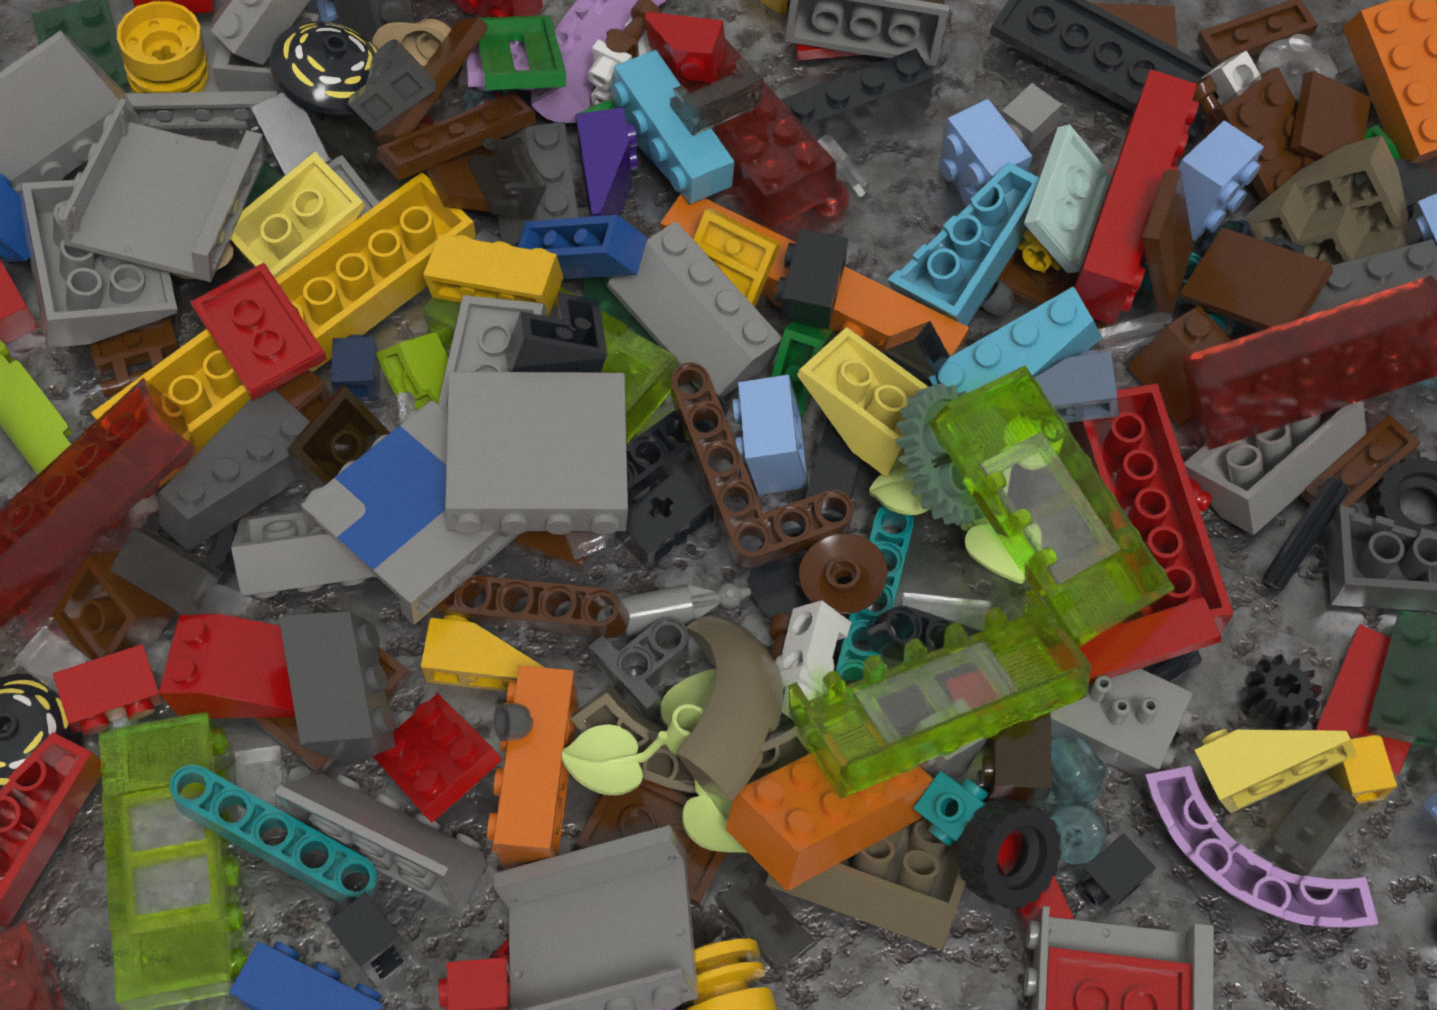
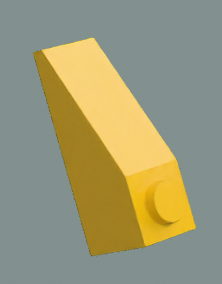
M446 615L443 619L430 618L421 662V670L426 683L507 692L509 681H517L519 665L543 667L476 623L469 622L464 617Z

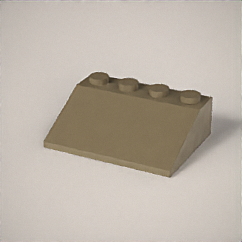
M922 816L921 819L789 891H786L769 873L765 885L943 950L957 912L965 881L961 879L959 873L961 872L960 865H958L959 843L954 841L949 846L928 831L932 823Z

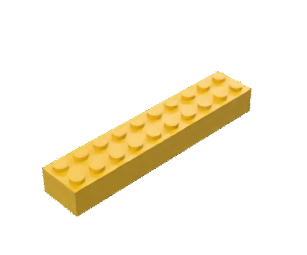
M423 172L419 173L275 278L326 354V361L309 369L312 373L332 358L333 338H346L350 335L365 334L427 287L423 274L438 234L449 236L465 235L473 240L475 239L474 222L461 209L444 207L431 180ZM205 329L95 409L91 414L106 439L150 488L155 491L173 478L251 397Z

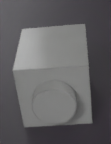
M1031 83L1002 110L1001 116L1028 151L1031 152L1056 128L1062 104Z

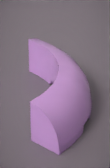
M637 0L576 1L555 29L566 70V87L536 88L531 90V105L538 113L546 119L555 122L576 123L575 115L590 107V98L594 87L588 76V71L594 64L592 47L598 39L606 45V32L608 30H624L625 24L631 17V8ZM650 0V1L654 2L657 6H660L662 3H664V2L667 1V0Z
M1191 766L1145 774L1154 805L1175 843L1208 879L1231 896L1252 908L1274 917L1304 925L1325 928H1357L1379 924L1366 877L1324 879L1305 875L1301 876L1277 868L1242 844H1238L1221 827L1203 798Z

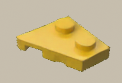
M712 208L706 209L693 240L755 307L782 243Z

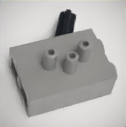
M1199 650L1113 678L1099 676L1094 684L1049 698L1051 704V737L1079 750H1083L1087 746V754H1089L1091 746V749L1096 752L1102 761L1146 781L1145 774L1169 770L1177 752L1176 748L1170 746L1175 733L1184 735L1194 713L1193 710L1187 708L1193 693L1171 682L1201 663L1202 658ZM1091 750L1090 755L1095 757L1096 755Z

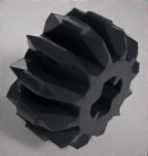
M1282 654L1276 655L1272 662L1264 658L1256 664V671H1250L1244 681L1248 688L1243 692L1242 700L1254 703L1249 710V717L1262 714L1265 717L1263 720L1264 728H1269L1274 721H1277L1281 730H1289L1293 724L1300 728L1309 721V715H1314L1318 711L1320 703L1315 698H1318L1321 694L1322 686L1310 682L1315 676V669L1304 672L1299 669L1301 665L1300 658L1294 659L1290 665L1286 663ZM1279 689L1286 693L1284 697L1278 694Z

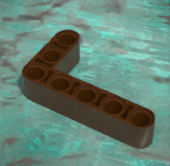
M693 362L683 363L674 370L671 377V400L735 562L747 568L758 567L792 555L797 551L806 550L826 537L845 534L853 517L854 506L850 497L842 491H825L763 513L708 372L700 364ZM691 381L697 383L701 389L695 394H687L681 391L679 386L684 382ZM706 419L712 421L716 428L711 432L703 433L698 431L694 424L699 420ZM715 458H724L732 466L725 472H718L710 467L709 462ZM729 497H740L746 502L747 507L742 511H731L725 506L724 501ZM827 507L837 508L843 514L844 519L839 522H829L823 517L821 511ZM793 521L802 527L803 533L797 537H790L782 532L780 526L785 522ZM751 535L760 539L763 546L757 551L750 552L743 549L739 541L743 537Z
M479 575L469 577L429 612L433 618L443 619L446 615H457L477 625L600 637L603 635L605 638H615L621 635L627 629L630 622V613L627 607L609 589ZM481 593H487L485 602L477 608H472L474 599ZM523 597H529L527 606L520 612H514L515 603ZM565 601H571L569 611L561 617H555L557 607ZM610 605L614 606L613 614L609 619L597 621V615L602 608Z

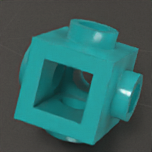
M939 771L913 809L932 823L928 829L929 832L945 844L951 846L954 841L959 843L960 838H963L964 828L968 821L970 822L973 819L974 813L979 808L982 809L986 806L987 802L984 799L989 793L967 777L960 783L952 776Z

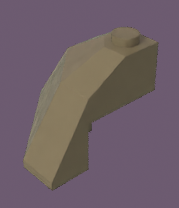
M1382 135L1344 145L1302 168L1249 212L1245 218L1255 232L1256 239L1263 241L1264 237L1267 236L1275 239L1289 240L1291 243L1305 246L1303 255L1330 263L1331 265L1408 246V211L1400 174Z

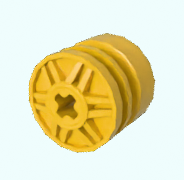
M152 1L139 5L124 15L117 28V42L124 61L127 80L133 93L204 92L209 83L210 70L204 50L201 27L195 14L186 7L173 2Z
M747 938L720 941L694 949L699 998L681 1003L693 1004V1006L686 1010H778L770 988H748V986L761 979L766 971L764 963L754 962L760 957V950L756 940Z

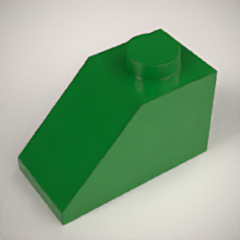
M792 321L784 330L771 377L790 376L801 418H803L812 395L797 374L800 368L831 341L834 330Z

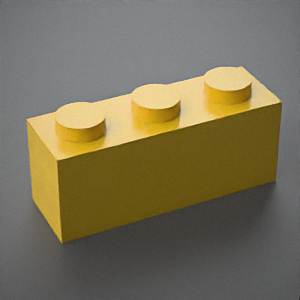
M438 234L423 274L432 298L461 303L463 295L544 303L547 309L546 316L548 317L563 280V273L557 254L545 249L534 248L531 250L514 247L501 241L490 243L473 240L465 235L449 236Z

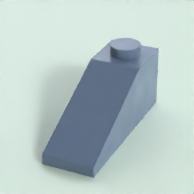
M1089 350L1080 353L1078 356L1067 357L986 407L990 430L997 432L1006 423L1019 419H1042L1063 424L1119 416L1112 352L1102 353L1096 350Z

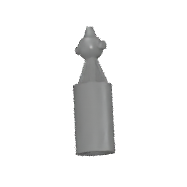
M725 583L716 592L685 584L621 597L619 599L630 613V622L625 630L626 636L641 634L661 618H676L686 625L691 624L697 618L703 617L718 604L728 609L735 608L740 604L741 600L751 595V589L739 587L734 583Z

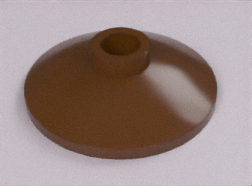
M836 534L819 540L805 553L799 569L800 585L807 599L811 603L822 600L840 614L856 613L872 605L884 591L888 576L887 564L879 548L871 541L853 534ZM841 577H848L852 580L847 584L837 583V580Z

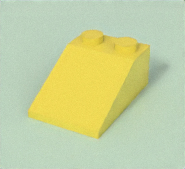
M314 152L242 211L230 242L253 268L264 262L274 278H277L355 221L365 207V204L325 161Z
M846 327L800 368L797 376L851 451L887 477L901 463L898 461V458L905 454L904 449L896 444L897 439L904 437V434L896 426L898 422L905 420L900 410L909 406L907 402L908 397L916 395V391L928 386Z
M1222 729L1206 736L1202 740L1203 746L1195 749L1219 800L1231 814L1357 756L1347 731L1235 730L1229 733L1227 729Z

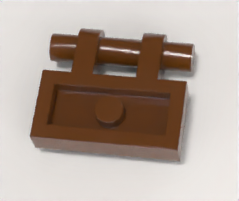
M171 316L90 344L98 373L100 375L111 371L115 373L116 378L100 382L105 398L116 395L163 361L166 355L172 354L179 349ZM151 360L152 367L133 373L129 372L128 366Z

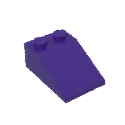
M624 108L576 114L580 160L589 216H621L632 188L631 171L638 170L635 148L637 147L634 123L626 124Z

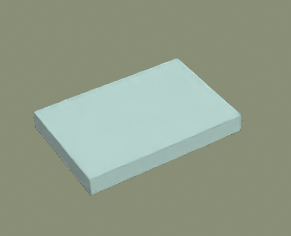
M1070 124L1057 128L1024 224L1067 273L1080 272L1112 175Z

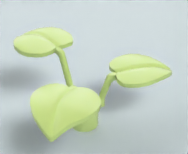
M1019 419L1000 427L993 437V450L996 455L1007 460L1003 464L996 509L985 512V517L961 525L962 530L968 531L965 537V547L968 554L988 570L1020 584L1024 582L1029 567L1039 552L1041 534L1039 528L1032 521L1018 516L1005 517L1004 506L1010 472L1015 463L1024 470L1035 471L1049 465L1056 459L1065 442V429L1061 424H1057L1054 421ZM899 463L887 477L881 474L869 489L870 496L876 498L882 505L896 513L918 515L932 509V507L922 509L921 502L923 496L921 494L914 496L911 494L915 483L913 479L904 480L903 477L905 472L909 470L907 464Z
M716 668L694 674L682 680L665 694L661 702L660 715L663 723L668 727L667 731L659 732L657 739L645 751L637 754L638 744L631 733L620 726L611 724L598 725L581 733L571 745L562 750L561 759L566 769L583 786L600 794L623 795L636 789L643 779V772L639 763L647 761L662 745H667L669 750L677 755L675 752L697 725L711 697ZM695 780V791L699 796L689 799L682 811V823L688 836L699 846L711 851L746 853L747 851L726 831L733 801L730 802L704 791Z

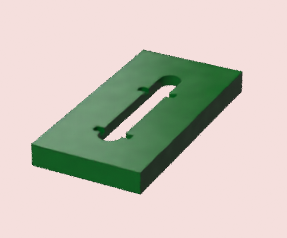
M551 15L481 18L488 25L487 31L477 43L485 90L566 87V70ZM521 41L524 43L530 70L515 69L509 42Z

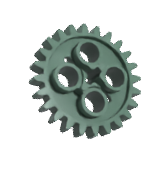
M944 383L916 391V395L907 398L909 406L900 410L905 420L898 422L896 425L904 434L903 438L896 440V444L902 447L905 453L898 458V461L907 464L909 469L903 477L904 480L913 479L915 483L911 494L913 496L921 494L923 496L921 508L927 509L932 507L933 518L943 517L946 525L955 523L956 526L984 518L985 512L993 510L991 501L999 499V495L994 487L1000 486L1001 479L995 473L996 470L1003 468V465L995 460L994 454L996 453L991 443L995 431H987L985 427L987 415L979 417L977 414L978 402L975 401L968 404L967 392L958 393L956 385L946 387ZM968 443L967 450L945 458L939 464L932 466L933 459L957 450L962 445Z

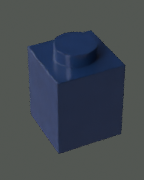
M350 335L346 338H333L331 383L335 393L341 386H346L360 401L379 400L380 363L376 352L379 350L375 337Z

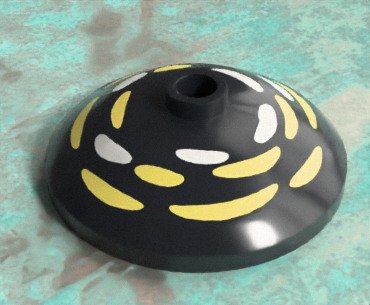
M324 21L307 22L290 27L278 36L270 54V69L278 86L297 103L326 114H356L348 105L350 95L366 85L371 60L379 49L367 37L347 26Z
M13 674L0 677V727L4 723L12 722L11 728L7 732L0 733L1 790L10 781L8 777L52 732L81 747L84 735L82 731L73 734L53 680L34 674Z

